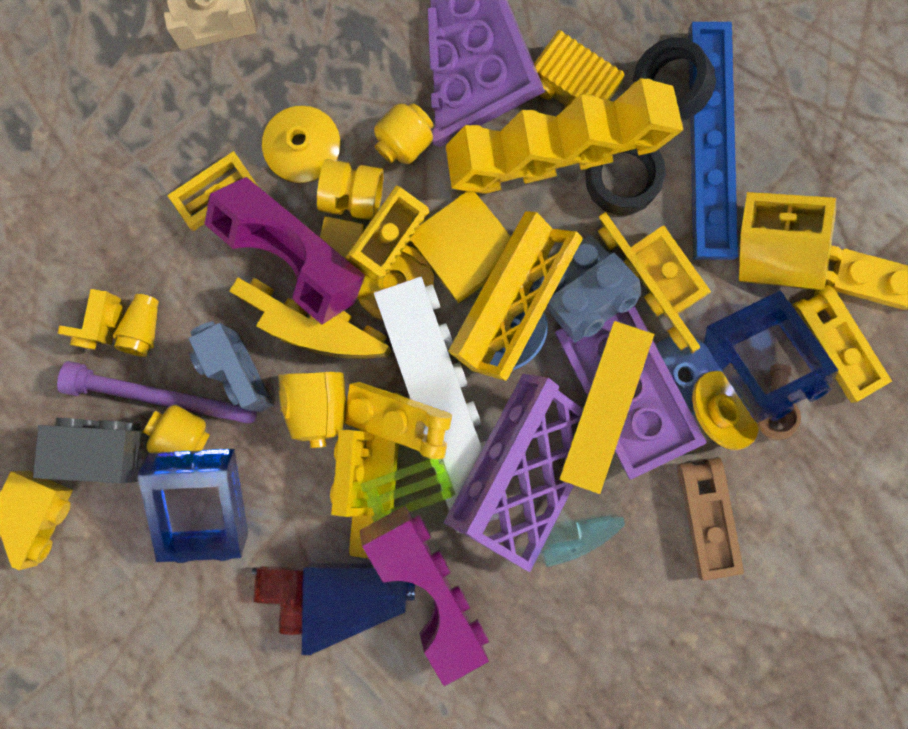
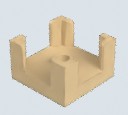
M167 0L169 12H164L166 27L181 51L257 33L249 0Z

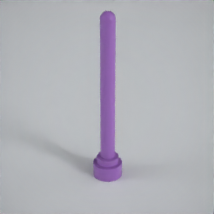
M66 361L58 375V391L73 396L94 391L166 407L178 405L190 412L247 424L253 423L257 418L256 411L243 409L240 405L94 375L93 371L87 369L85 364Z

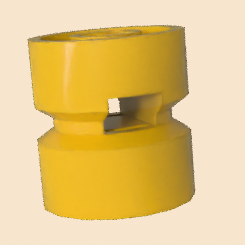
M325 159L318 181V211L341 215L345 210H350L354 218L372 220L380 208L384 182L383 168L359 165L356 170H353L349 162Z

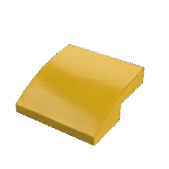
M466 191L421 224L410 238V242L420 252L433 269L436 277L459 304L486 283L511 236L475 192Z

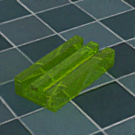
M427 459L360 484L363 492H367L369 499L366 502L368 507L373 509L374 515L372 518L374 522L403 506H406L408 511L411 512L456 495L443 459ZM432 467L436 469L437 475L381 495L378 494L376 487ZM441 483L442 491L388 510L383 508L382 503Z

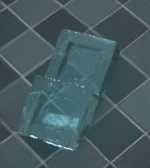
M614 514L576 522L580 538L544 545L541 550L543 563L546 567L576 559L591 552L612 538L625 526L623 516Z

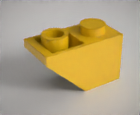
M30 470L10 471L0 492V535L10 565L17 570L38 566V564L46 559L53 544L50 538L56 525L62 523L66 518L71 506L68 500L73 492L72 489L50 479L33 478V472Z

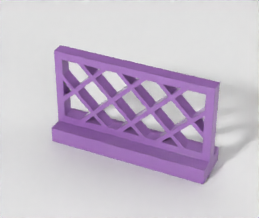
M523 373L443 523L530 572L574 485L559 479L555 480L552 461L565 457L566 462L573 441L571 425L580 421L583 408L558 391L560 386L551 379ZM553 400L557 403L559 420L546 425L545 414ZM560 429L563 448L550 452L548 433ZM537 437L540 457L526 461L525 452L531 440ZM542 466L544 485L531 489L528 471ZM518 475L521 494L507 499L505 490L512 477ZM546 494L548 506L544 514L536 517L533 499ZM523 503L525 522L511 527L508 509ZM498 513L501 532L489 537L485 536L483 532L492 515ZM527 532L529 543L522 557L516 554L513 537Z

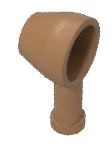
M786 364L770 366V375L772 376L771 398L760 405L756 417L759 430L766 438L772 441L790 438L798 430L801 423L799 408L788 399L791 367ZM773 421L779 422L783 428L779 430L774 429L769 423Z

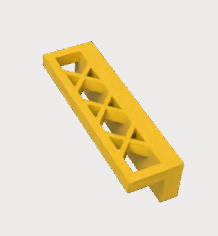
M525 211L448 352L473 372L507 381L583 239L577 231L552 229L537 212ZM555 242L563 243L560 251L548 259V255ZM544 276L540 288L529 293L532 284ZM525 311V316L521 323L511 329L510 325L514 318ZM505 347L506 351L498 366L491 365L490 362L495 353Z

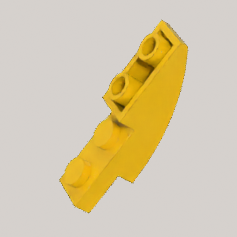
M237 277L229 290L239 299L263 312L256 327L298 348L326 356L346 359L388 358L392 351L388 345L384 344L387 336L368 325L365 326L363 331L349 323L352 316L345 311L321 325L311 315L307 318L306 315L308 313L290 298L283 304L271 297L275 290L255 278L249 284Z

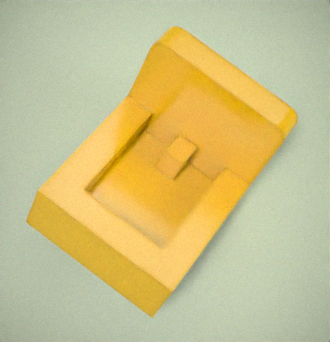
M90 289L82 329L59 325L57 334L70 337V345L95 350L97 343L112 345L115 328L118 327L123 317V308L120 304L121 298L107 291Z

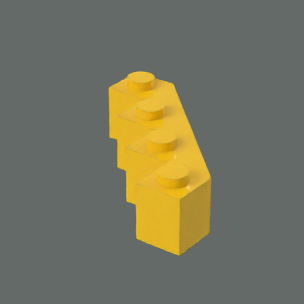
M640 78L615 101L597 98L593 95L580 94L557 116L538 113L534 110H521L501 131L482 128L479 125H465L445 145L452 189L487 194L502 190L501 182L523 177L524 183L527 184L557 176V168L579 163L581 170L614 162L613 154L637 149L638 156L655 152L683 131L674 87L651 79Z

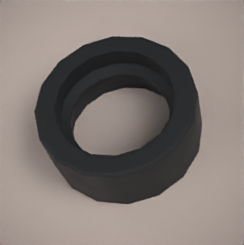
M671 37L657 42L644 52L636 64L633 83L640 78L654 81L659 70L671 61L682 58L693 62L697 69L695 83L687 94L677 100L682 121L693 117L703 110L711 99L716 84L715 69L698 44L688 38Z
M637 149L621 152L636 156L645 164L648 170L646 187L641 193L633 197L615 195L605 187L601 172L603 165L587 168L585 173L586 188L593 202L604 211L615 215H633L645 209L661 191L666 177L665 161L659 149L638 156Z

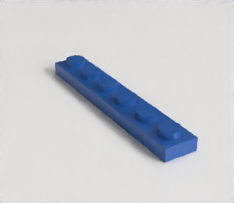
M692 22L688 28V39L702 48L714 66L716 84L711 99L703 110L690 118L693 260H734L738 257L732 22ZM689 60V86L691 89L696 80L697 69L693 62Z

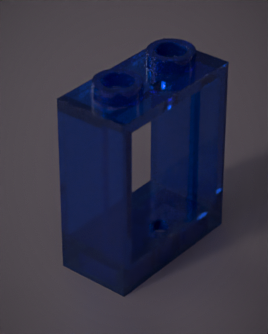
M781 290L708 325L706 328L704 344H706L715 362L756 424L767 418H770L771 421L781 419L794 409V404L806 398L809 402H814L832 390L831 384L839 369ZM779 324L812 372L765 395L733 346Z
M235 449L149 453L137 476L156 562L185 563L195 560L227 561L241 558L248 537V527ZM218 487L225 525L224 530L172 532L163 489Z

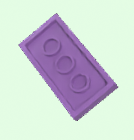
M635 305L624 313L618 312L607 320L596 334L590 337H583L576 343L573 342L562 328L555 331V335L587 398L613 322L617 321L648 332ZM653 340L615 449V453L629 480L707 443Z

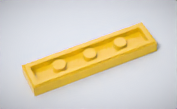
M617 321L613 322L559 480L597 494L601 493L654 337L653 333Z

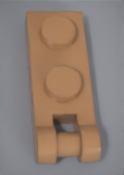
M721 458L706 459L705 464L693 465L692 462L678 464V479L683 491L699 579L706 581L744 574L726 474ZM709 480L712 492L699 494L697 482Z

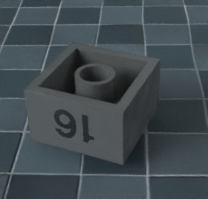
M56 417L55 426L38 425L33 478L105 483L147 482L150 480L152 454L146 448L150 436L140 432V423Z

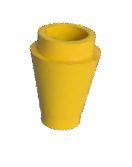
M135 294L133 301L113 334V337L116 339L115 349L130 355L147 357L149 349L154 348L157 307L159 304L157 299L144 294Z

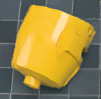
M344 373L279 374L280 411L283 413L291 439L309 441L310 448L327 447L326 439L338 436L339 429L343 430L347 404Z

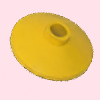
M293 106L280 111L269 121L262 136V152L267 165L277 176L292 183H309L318 180L325 159L338 160L341 140L338 129L327 114L314 107ZM298 134L306 136L303 144L294 145L292 143L294 136Z
M711 371L702 375L694 385L692 402L695 415L703 430L714 442L724 448L741 450L750 446L757 438L759 428L756 419L757 408L749 392L737 379L727 373Z

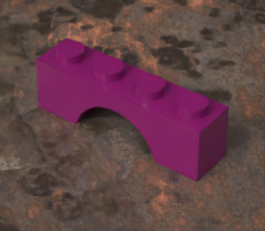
M245 177L210 193L204 225L232 249L245 247L263 249L285 260L292 267L297 277L292 300L321 325L355 304L365 275L250 179Z
M403 506L360 530L362 547L383 583L391 581L410 582L422 587L433 597L434 607L431 617L419 634L424 654L442 685L445 687L488 663L489 659L484 645L489 643V639L478 619L473 622L469 620L465 611L471 607L460 586L457 585L451 588L446 579V576L451 574V571L439 550L432 554L426 541L431 539V535L421 516L418 515L412 518L406 506Z

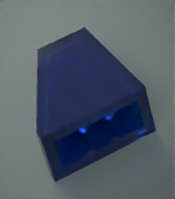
M308 564L303 568L301 655H312L405 613L408 601H415L416 584L405 581L383 583L373 564Z

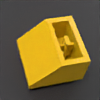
M747 192L741 228L739 282L824 291L837 210L836 198Z

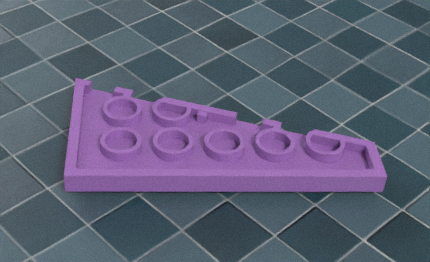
M430 0L431 8H428L430 68L433 70L434 93H431L432 109L435 110L433 143L441 147L447 144L465 125L481 126L544 93L545 90L508 0Z

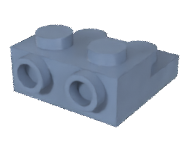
M590 234L581 241L546 306V310L573 342L576 343L583 337H590L596 334L604 326V323L618 312L624 313L630 310L637 303L639 297L642 296L640 280L614 252L609 254ZM544 276L532 284L531 292L540 288Z
M214 322L204 323L191 330L190 334L192 337L188 339L194 350L189 352V356L200 375L206 374L208 378L224 382L225 392L233 405L240 404L241 408L256 412H262L274 406L239 333L221 323L215 325Z

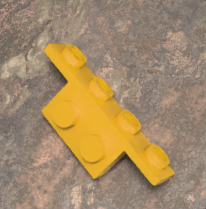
M606 212L602 213L598 217L603 227L597 230L604 243L610 250L617 247L626 259L623 261L625 265L639 278L649 292L643 297L648 306L657 317L664 314L673 326L667 332L680 351L686 347L692 354L701 348L679 317V314L711 293L706 283L664 225L630 247Z
M339 429L338 441L334 447L336 466L334 483L330 490L331 515L352 517L349 554L353 557L368 558L362 547L360 530L393 512L399 444L363 430Z

